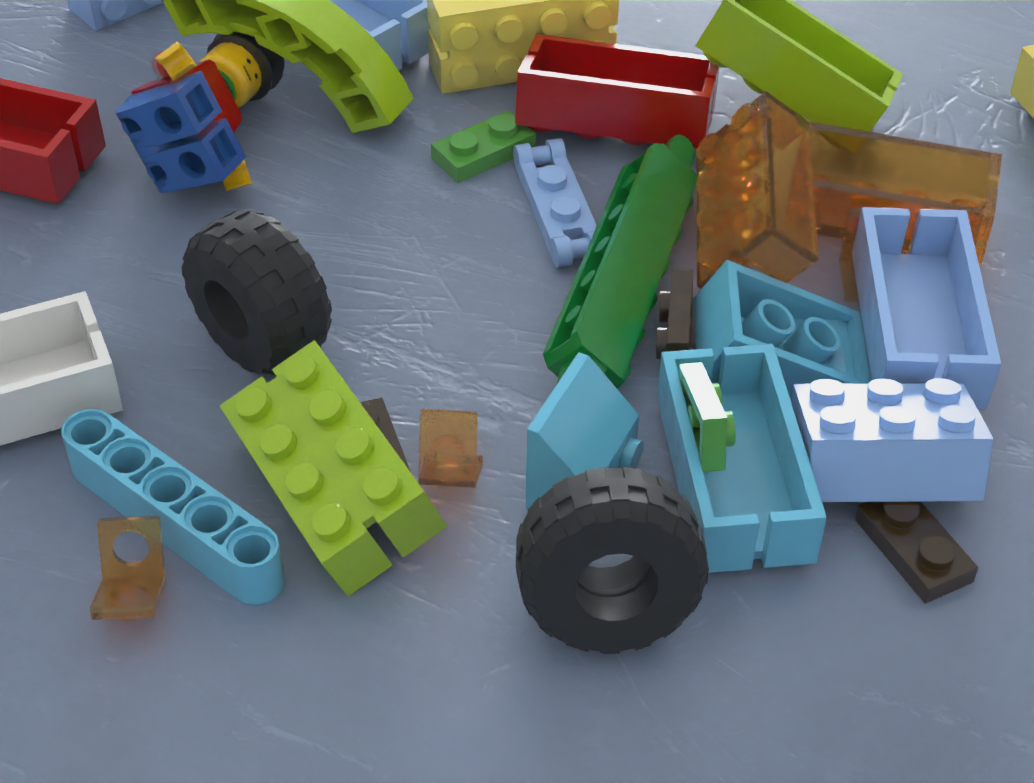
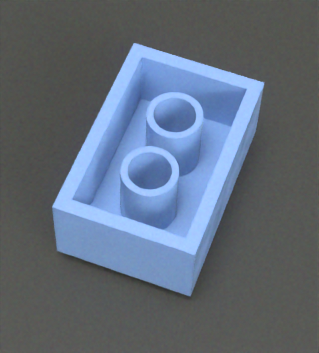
M820 379L813 381L811 384H793L792 407L822 502L984 501L993 437L964 383H956L948 379H932L926 383L900 384L890 379H875L868 384H842L831 379Z

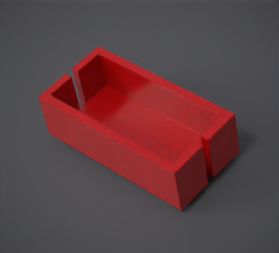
M536 34L528 50V55L526 54L517 72L515 124L528 126L536 132H551L553 130L573 132L577 136L586 139H595L600 136L617 138L630 145H643L646 143L668 145L667 142L670 139L681 134V136L684 135L685 138H689L692 146L695 147L694 149L704 150L715 109L720 67L712 64L704 55Z
M0 78V190L59 204L80 179L79 171L85 172L106 147L97 100Z

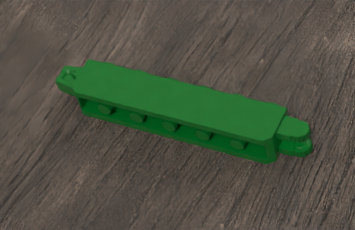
M684 135L674 136L667 142V146L654 143L645 153L621 168L543 352L546 366L559 377L558 382L578 352L590 356L617 389L629 377L632 369L629 362L634 349L645 335L643 325L647 314L658 300V295L656 294L660 279L666 274L671 265L668 258L672 247L682 235L683 230L680 226L684 215L694 203L692 194L699 175L691 167L696 152L692 142L689 141V138H685Z

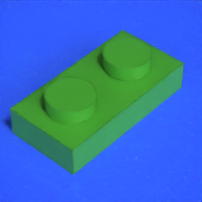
M507 110L431 143V159L457 183H460L512 160L514 145L529 143L531 147H536V133L528 126L515 124V115Z
M702 362L679 364V378L703 472L726 470V447L734 446L736 439L733 414L731 411H724L720 386L718 383H711Z

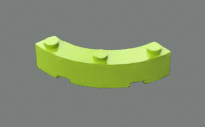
M163 0L182 37L207 33L230 35L235 31L255 37L259 45L279 54L293 64L297 62L304 64L323 81L319 87L334 103L352 133L390 125L414 99L403 76L377 41L355 19L330 0Z

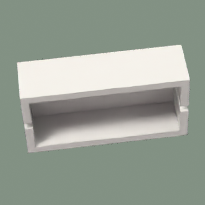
M86 291L0 314V446L60 429L70 415L81 410L99 409L108 414L123 410L113 363L99 330Z

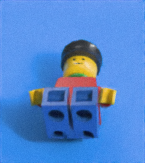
M235 31L230 35L217 34L214 41L208 46L207 54L198 63H195L178 41L166 50L157 53L152 58L151 65L153 71L159 76L155 80L134 89L131 92L132 95L115 110V113L158 191L167 193L223 181L226 191L252 185L245 162L246 155L234 134L242 121L239 108L249 101L262 99L271 89L276 87L283 77L284 58L259 45L255 37Z

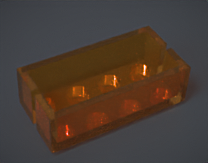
M764 91L753 102L742 105L733 115L730 125L726 124L716 133L707 135L696 149L697 287L700 289L703 288L726 260L753 269L749 266V263H751L768 276L788 283L818 261L809 122L767 91Z
M802 120L787 178L780 228L854 242L862 207L909 209L910 219L902 251L908 252L919 209L967 210L978 263L982 264L995 218L1002 154Z

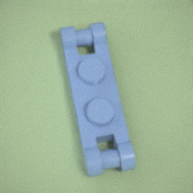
M562 138L546 140L545 145L531 147L529 143L514 145L513 159L515 168L556 268L571 266L573 260L584 257L597 225L566 157L564 142ZM548 164L547 166L536 168V166Z

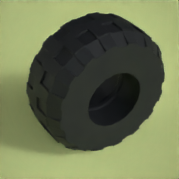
M247 210L234 211L209 224L190 238L182 258L184 262L181 266L182 276L186 284L185 289L200 322L202 321L209 332L208 334L230 359L236 361L243 369L249 372L275 375L272 370L274 367L315 340L321 348V345L326 341L332 322L330 318L332 306L331 300H329L327 295V287L308 251L306 252L299 243V239L290 230L283 227L280 221L272 216H264V213Z
M602 467L586 470L584 473L567 477L552 485L553 487L541 497H538L530 506L528 514L523 523L520 524L516 537V573L522 600L529 616L531 615L538 623L539 628L550 637L566 643L567 646L587 652L594 650L600 651L603 654H620L619 651L634 648L636 651L651 646L653 641L661 637L666 638L682 625V622L695 611L700 603L705 584L708 582L709 573L704 536L692 506L685 496L681 495L672 487L671 483L661 477L627 467ZM628 554L633 556L630 560L613 567L598 568L589 566L591 562L606 555Z

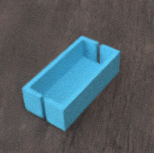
M761 344L723 347L718 384L721 389L724 411H731L734 417L736 439L734 446L726 447V470L703 472L679 378V364L702 362L711 381L714 360L712 348L661 352L657 401L679 493L684 495L692 506L704 536L709 573L752 569L754 559H761L763 568L816 564L827 516L774 345Z

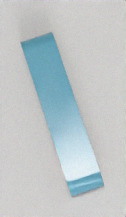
M86 409L70 415L64 421L61 428L62 438L72 475L78 482L237 600L245 604L260 605L277 598L283 590L285 579L278 537L271 528L110 414L99 409Z

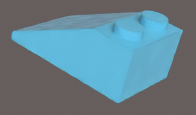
M726 260L693 298L696 349L712 348L714 354L711 383H718L723 347L761 344L774 345L789 397H792L793 384H811L813 381L820 379H831L842 384H868L871 381L861 312L730 260Z

